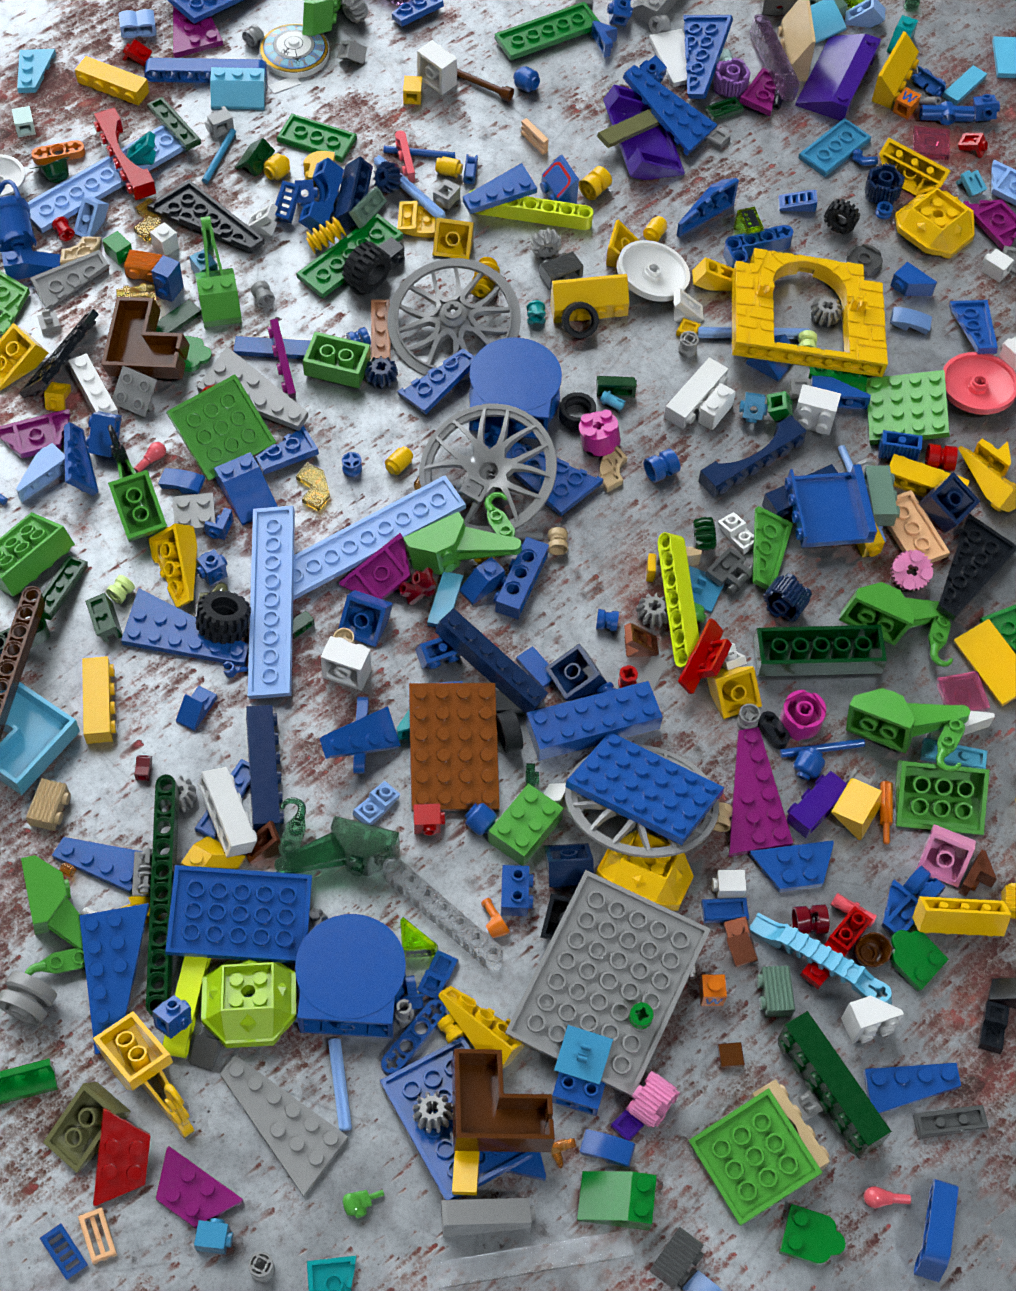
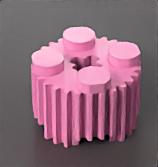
M909 550L899 554L893 560L894 562L890 568L892 570L890 578L893 579V583H896L895 586L898 585L899 589L902 588L903 591L907 590V592L910 590L911 592L918 591L927 586L933 576V568L931 567L933 564L930 563V559H927L928 556H924L925 553L918 550ZM908 566L916 569L915 576L907 574Z
M651 1071L645 1080L646 1085L644 1087L641 1085L637 1087L632 1095L634 1099L626 1110L646 1126L654 1128L655 1126L658 1127L664 1120L665 1114L672 1103H675L680 1092L667 1080Z

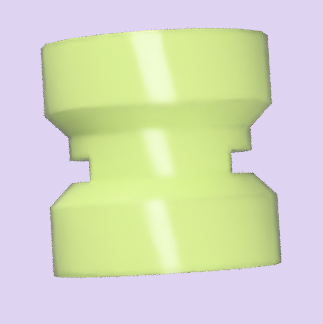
M811 330L800 332L798 335V346L817 348V334Z
M119 575L115 579V583L106 589V594L114 602L122 604L126 599V595L135 589V585L127 577Z

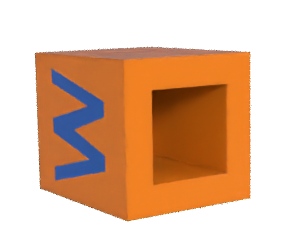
M906 87L896 99L893 113L908 120L918 108L921 94Z
M725 974L701 976L699 982L700 1006H724L727 998Z

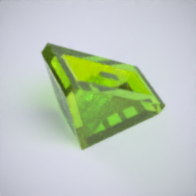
M755 206L737 210L733 225L734 230L744 234L764 231Z
M403 917L400 920L405 959L435 956L438 945Z

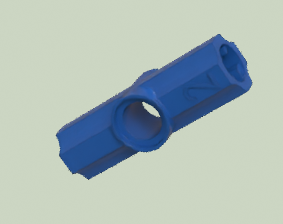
M950 101L942 102L940 105H921L919 112L920 120L940 121L943 125H951L955 121L973 122L975 118V106H954Z

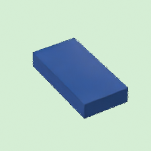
M533 646L516 657L519 665L542 688H546L554 682L545 669L549 665L548 662Z
M746 897L702 899L701 901L703 923H723L744 916L749 920Z

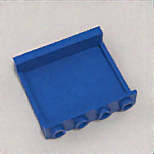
M861 464L853 465L851 472L794 476L793 469H790L788 477L785 478V488L790 493L788 501L789 506L793 507L792 520L797 525L796 539L800 540L801 548L874 542L877 528Z

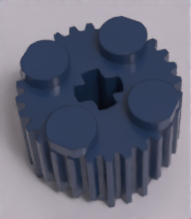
M887 163L881 165V167L877 166V168L870 169L864 189L866 199L874 203L887 201L893 205L899 199L905 177L900 174V171H897L895 165Z
M787 573L785 577L784 575L776 577L763 594L765 602H767L766 605H768L766 607L767 611L773 617L778 618L782 616L788 619V621H796L809 604L812 595L811 590L802 586L803 584H800L793 574Z

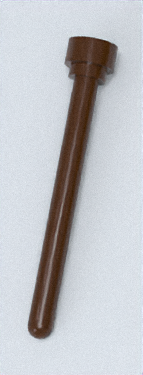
M457 69V77L498 93L501 99L510 102L513 98L514 88L509 86L500 87Z

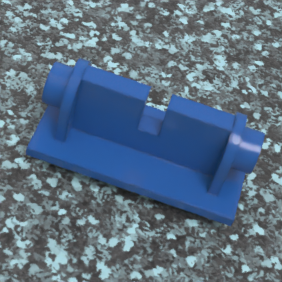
M918 66L919 73H915L911 78L913 83L922 89L928 85L925 89L927 93L933 97H941L942 93L946 90L945 81L933 76L927 68L923 69Z

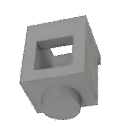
M225 106L221 107L222 110L208 115V121L205 122L207 131L211 132L215 138L228 133L230 128L234 129L233 117Z
M445 179L433 192V202L441 209L449 210L456 201L460 200L461 186Z

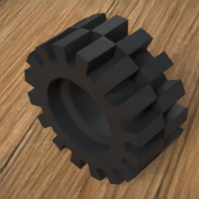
M836 199L831 202L826 210L824 221L825 223L828 222L827 226H831L832 231L836 229V233H840V231H842V234L850 233L854 230L860 219L859 209H855L856 205L854 204L850 205V201L845 202V199H841V201Z

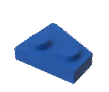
M895 879L890 885L881 925L892 936L899 930L908 931L915 924L912 917L918 902V898Z

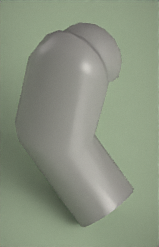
M917 92L921 94L919 104H941L940 97H925V92Z

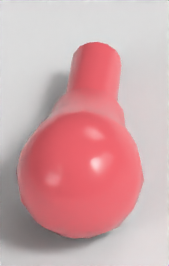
M161 442L152 443L143 456L144 458L134 467V470L137 473L142 472L149 464L163 458L166 454L165 445Z
M872 1186L865 1190L864 1201L866 1205L875 1209L892 1205L893 1203L910 1204L911 1196L910 1194H895L880 1187Z

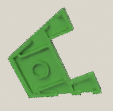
M0 271V335L3 336L14 323L30 291L28 287Z

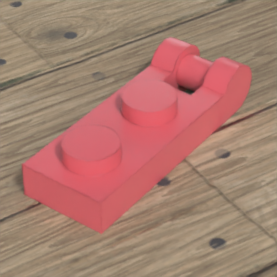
M399 130L395 133L396 148L400 150L398 151L399 161H403L404 166H401L402 174L414 183L415 171L406 134L404 131Z

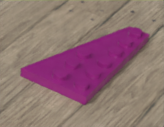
M173 6L174 58L223 45V39L211 16L193 24Z
M759 727L738 730L732 799L733 812L731 816L728 857L750 854V851L793 845Z

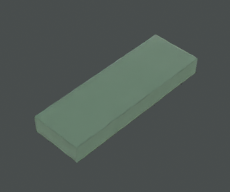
M376 186L367 193L349 214L360 229L381 209L387 200Z

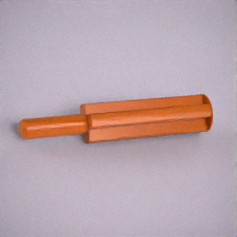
M882 781L880 782V790H882L880 825L883 826V844L888 845L890 843V826L893 823V783Z

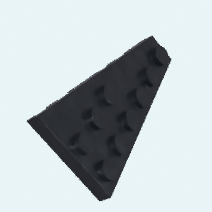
M191 180L184 182L147 205L148 211L201 233V217L210 216L214 238L250 253L265 244V239Z
M94 309L82 317L21 389L19 394L23 398L42 392L50 380L60 371L61 365H64L71 358L70 353L85 337L86 331L96 324L95 319L99 314Z
M969 513L936 610L954 621L1016 553V545Z

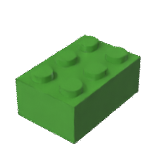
M314 332L303 359L304 375L360 388L365 376L367 363L371 360L370 344Z
M528 783L489 830L488 842L515 862L524 866L563 819L564 807Z

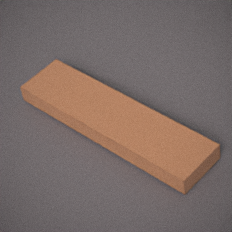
M371 300V361L373 357L379 359L380 356L383 359L389 357L391 361L387 319L390 300Z

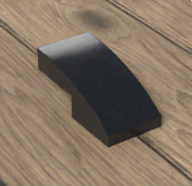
M986 1001L979 1033V1049L1001 1054L1004 1045L1005 1029L1008 1026L1009 1006Z

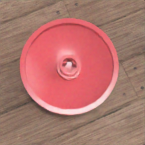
M976 352L959 354L950 359L943 368L945 371L947 399L953 405L966 412L980 415L999 413L1010 407L1016 399V373L1005 361L994 355L977 354Z

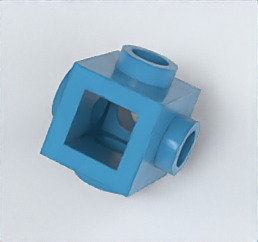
M745 392L744 401L741 400L739 412H742V417L746 418L745 421L757 423V420H762L763 415H767L768 407L765 404L766 396L764 394ZM752 406H756L755 410H751L750 408Z

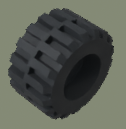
M366 241L361 243L346 259L343 266V279L363 294L372 293L387 278L392 265V259L388 253L373 242Z
M221 590L209 592L208 595L202 596V599L199 600L196 629L199 630L201 636H204L206 640H212L213 643L232 644L235 641H240L248 632L251 614L250 604L248 601H245L243 596H238L235 592L230 593V591L226 590L225 592Z

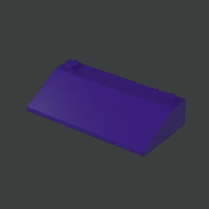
M868 34L830 37L808 77L795 106L839 121L846 118L850 111L853 97L869 65H873L878 55L881 39Z
M615 84L603 98L612 126L651 109L648 105H644L642 97L638 93H635L632 89ZM658 125L619 143L630 177L651 180L685 174L671 134L662 125Z

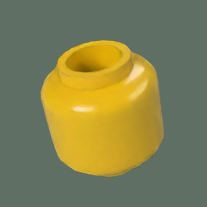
M275 153L264 162V174L270 180H281L290 172L289 159L285 155Z

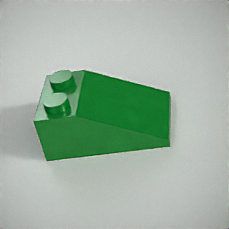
M582 1171L577 1221L650 1231L653 1221L657 1175L631 1171Z

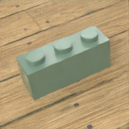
M890 465L866 466L863 475L874 520L877 526H894L896 518L900 516V508L896 506L897 490L893 488L895 477L891 473Z

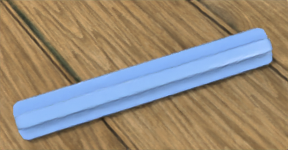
M335 1038L330 1039L328 1045L338 1126L341 1132L351 1130L352 1125L341 1040Z

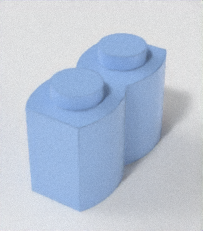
M143 9L137 12L131 10L119 12L121 37L135 38L138 36L151 37L156 35L153 10Z

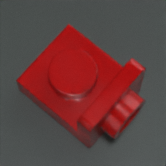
M963 133L958 143L959 150H976L978 158H982L988 149V142L985 140L984 133Z

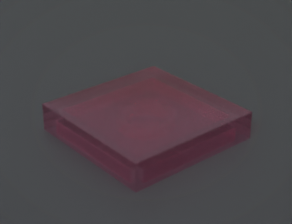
M914 126L913 151L928 159L948 160L950 156V130Z
M977 671L937 678L936 684L944 705H965L969 707L970 711L988 712L991 707Z

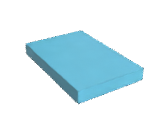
M993 36L992 45L997 78H1016V37Z

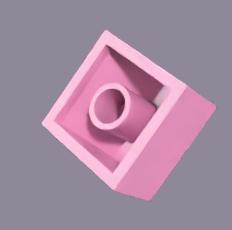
M934 824L917 868L922 865L931 873V877L958 888L975 850L976 841Z

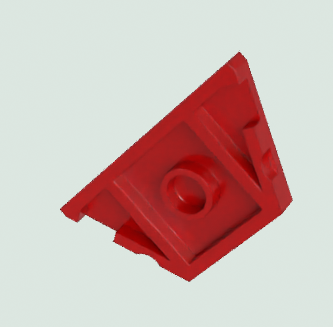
M103 1109L93 1206L142 1187L146 1182L150 1133L137 1128L131 1122L118 1117L108 1109Z

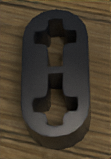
M771 711L763 712L758 721L759 729L771 746L776 749L786 748L790 740L788 730L775 713ZM765 719H766L767 721H770V720H771V721H772L771 725H770L769 723H764V720H765ZM777 735L779 738L784 737L783 742L780 739L776 740Z

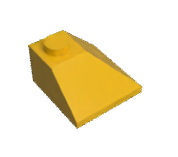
M753 666L736 667L730 670L722 668L717 676L707 677L710 694L723 719L738 715L741 707L745 704H754L758 708L762 707Z
M207 836L193 844L182 860L181 865L238 870L246 856L242 854L226 858L221 843Z

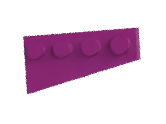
M278 318L272 319L267 330L269 338L273 339L274 345H272L274 357H277L279 364H276L279 375H282L284 381L281 382L282 391L285 394L287 393L291 399L296 398V391Z

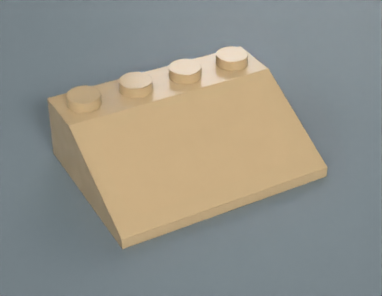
M798 0L784 16L781 26H778L777 35L780 37L779 49H782L781 62H784L783 74L786 75V81H807L816 43L810 1Z

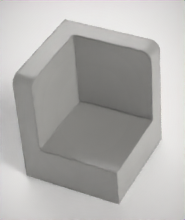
M342 40L337 58L363 64L367 47L351 40Z

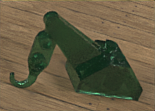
M296 797L288 798L282 802L281 809L292 803L297 805L298 810L293 818L287 822L281 843L279 844L281 857L277 858L274 862L275 872L295 874L345 867L354 876L361 877L364 875L369 877L396 863L400 852L399 832L338 816L333 818L330 827L331 833L300 847L306 832L305 803Z

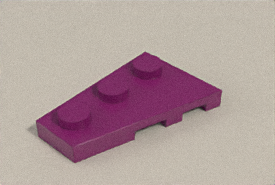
M762 68L742 94L739 102L771 116L778 74Z

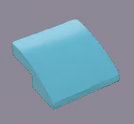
M822 0L810 6L816 40L815 44L847 30L834 0Z

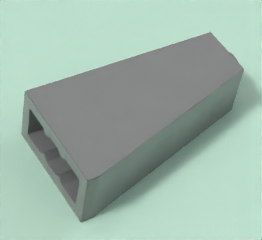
M529 1198L441 1200L443 1237L531 1229L532 1221L536 1220L534 1205L530 1206Z

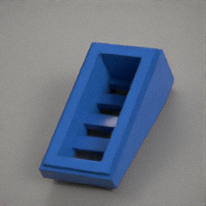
M282 181L275 203L278 207L275 213L276 220L292 223L300 185ZM286 188H287V189L294 190V192H293V193H290V192H286L285 190H286ZM284 196L291 197V201L284 199ZM282 203L289 205V208L283 207ZM281 211L287 212V214H286V215H283V214H280V212H281Z
M806 190L779 195V211L815 212L818 203L817 191Z
M62 1223L39 1238L66 1280L88 1266ZM61 1233L63 1238L50 1245L49 1241ZM67 1242L69 1246L57 1254L54 1252L57 1247ZM72 1250L74 1254L61 1262L59 1258ZM77 1258L79 1263L67 1271L65 1266Z

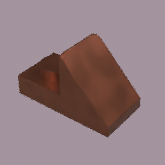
M631 622L624 625L627 657L659 655L657 636Z
M981 849L958 893L965 897L970 890L973 892L976 890L979 882L992 888L997 880L985 850Z
M746 916L724 922L728 936L726 938L736 967L758 961Z

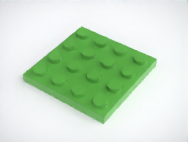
M944 370L867 378V393L871 395L868 405L870 445L879 444L883 430L923 436L922 440L950 437Z
M236 374L166 412L207 481L215 478V467L250 452L252 456H255L271 445L276 444L274 437Z
M769 1088L689 1140L740 1226H743L823 1174Z

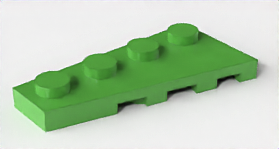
M760 506L755 508L753 583L767 590L776 577H778L793 523Z

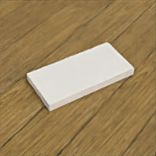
M682 29L649 35V41L657 57L667 67L666 75L672 87L686 85L685 34Z

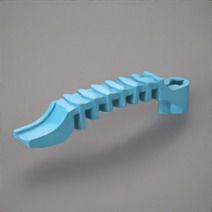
M757 913L756 918L749 926L753 935L769 945L780 948L783 944L788 954H792L795 951L798 958L805 956L808 963L815 962L818 964L819 969L823 970L826 968L829 970L830 976L834 977L837 975L842 983H851L852 990L856 991L863 998L868 996L877 998L878 996L880 1000L892 1005V992L887 984L872 976L864 966L860 967L852 959L849 960L843 957L842 953L838 954L831 947L821 944L819 940H814L808 934L799 932L797 928H792L786 923L775 922L760 913Z

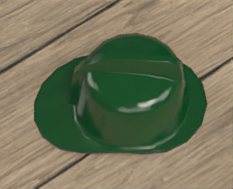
M70 157L29 169L40 168L47 180L57 183L69 177L67 160Z

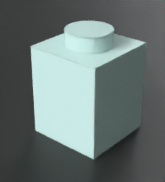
M30 106L12 109L18 137L36 135Z

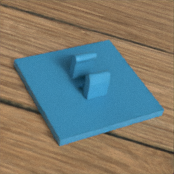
M689 566L694 602L704 606L705 611L712 613L724 584L720 587L705 576L706 572Z
M568 1025L554 1071L600 1085L613 1039Z

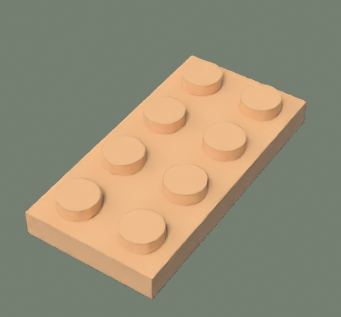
M912 490L897 495L896 506L900 508V516L896 518L894 526L887 527L902 552L904 553L909 550L921 551L925 553L924 556H928L927 559L931 560L930 563L949 557L950 551L923 508L918 504L919 501Z

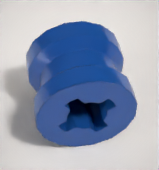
M348 452L342 457V471L348 477H356L362 472V459L358 453Z

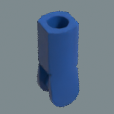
M466 154L463 182L465 184L475 183L478 155L473 157Z

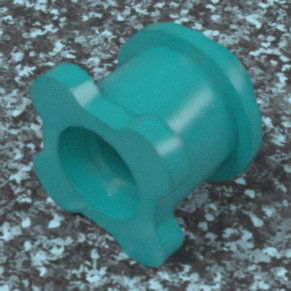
M539 300L529 302L526 306L527 316L529 317L527 323L544 324L546 322L544 318L546 316L544 311L545 304Z

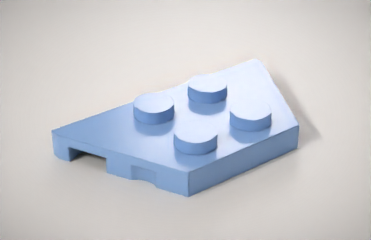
M994 160L991 166V194L1016 205V170Z

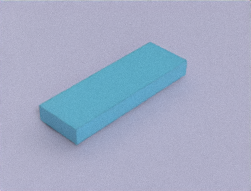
M973 65L943 92L942 97L957 105L986 78L987 73Z
M443 572L427 626L437 628L439 621L455 607L463 582V575Z
M923 738L920 760L936 763L938 740ZM958 745L954 752L945 757L944 762L946 765L955 766L957 763H961L962 767L986 769L988 751Z

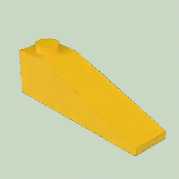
M960 445L958 450L985 497L992 502L990 506L999 512L1001 510L1011 512L1016 509V483H1012L1004 478V475L996 469L988 468L989 463L970 449Z
M175 523L150 537L149 544L152 558L161 569L159 572L161 577L165 578L168 583L167 589L177 608H181L192 602L194 597L197 540L194 526Z
M452 986L439 993L438 997L475 1049L502 1050L503 1069L525 1047L524 1044L505 1035L511 1021L507 1018L506 1021H503L494 1015V1010L489 1007L485 1009L477 1006L475 999Z

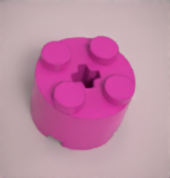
M603 410L584 414L581 417L579 432L583 450L593 453L594 456H605L614 452L615 447L620 445L621 439L618 420L610 410Z
M806 690L794 691L788 695L784 702L780 721L788 730L792 739L800 741L812 738L819 733L826 716V704L814 692L809 693Z

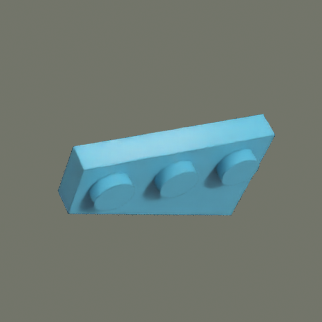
M27 49L19 51L18 93L37 92L44 79L46 69L50 67L51 59L56 55L55 49Z

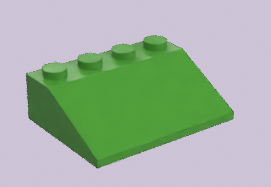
M31 512L0 537L1 591L14 597L22 592L23 588L31 581L36 580L44 570L50 568L57 559L69 552L70 548L75 544L64 526Z
M898 760L896 772V826L932 830L935 824L953 832L984 835L990 769L961 766L954 772H946L940 769L937 764Z

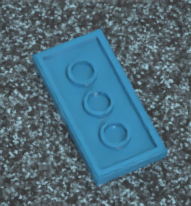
M844 118L799 153L798 158L826 177L853 156L855 149H861L868 144L872 137Z

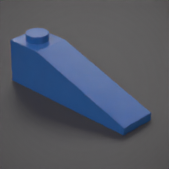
M731 178L713 183L679 221L676 235L681 237L734 206L739 180Z

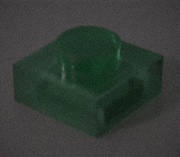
M526 763L525 787L528 783L533 787L539 785V772L535 771V763Z

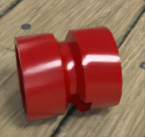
M929 443L925 454V465L937 469L940 467L944 471L954 472L957 464L958 448L948 445L942 448L939 444Z

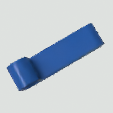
M781 225L730 236L725 241L724 259L729 267L734 268L736 261L747 263L748 258L752 257L754 248L767 251L786 250L791 245L794 231L788 225Z
M933 1179L928 1197L922 1248L917 1256L914 1267V1275L938 1283L948 1267L951 1256L959 1190L957 1185Z

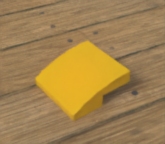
M418 201L399 202L397 229L403 234L410 236L434 238L436 218L425 208L419 206Z

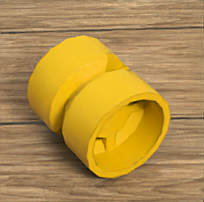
M596 166L588 175L580 180L579 190L587 199L595 200L612 184V176L604 167Z

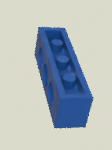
M529 537L525 538L523 544L521 543V553L517 555L516 559L511 560L509 565L510 572L508 576L504 575L501 583L502 589L500 592H496L493 603H496L495 612L517 620L525 607L549 552V544Z

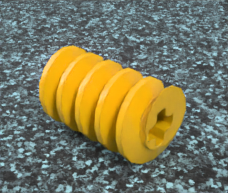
M332 217V224L327 220L325 221L326 227L319 224L320 231L312 228L313 235L308 231L306 232V240L314 254H316L315 248L322 251V244L329 247L328 241L335 244V237L342 240L341 233L347 237L339 220L335 217Z
M483 257L479 260L480 263L500 273V268L497 266L495 259ZM478 272L474 273L472 280L476 277ZM483 275L471 291V294L484 299L492 292L496 284Z

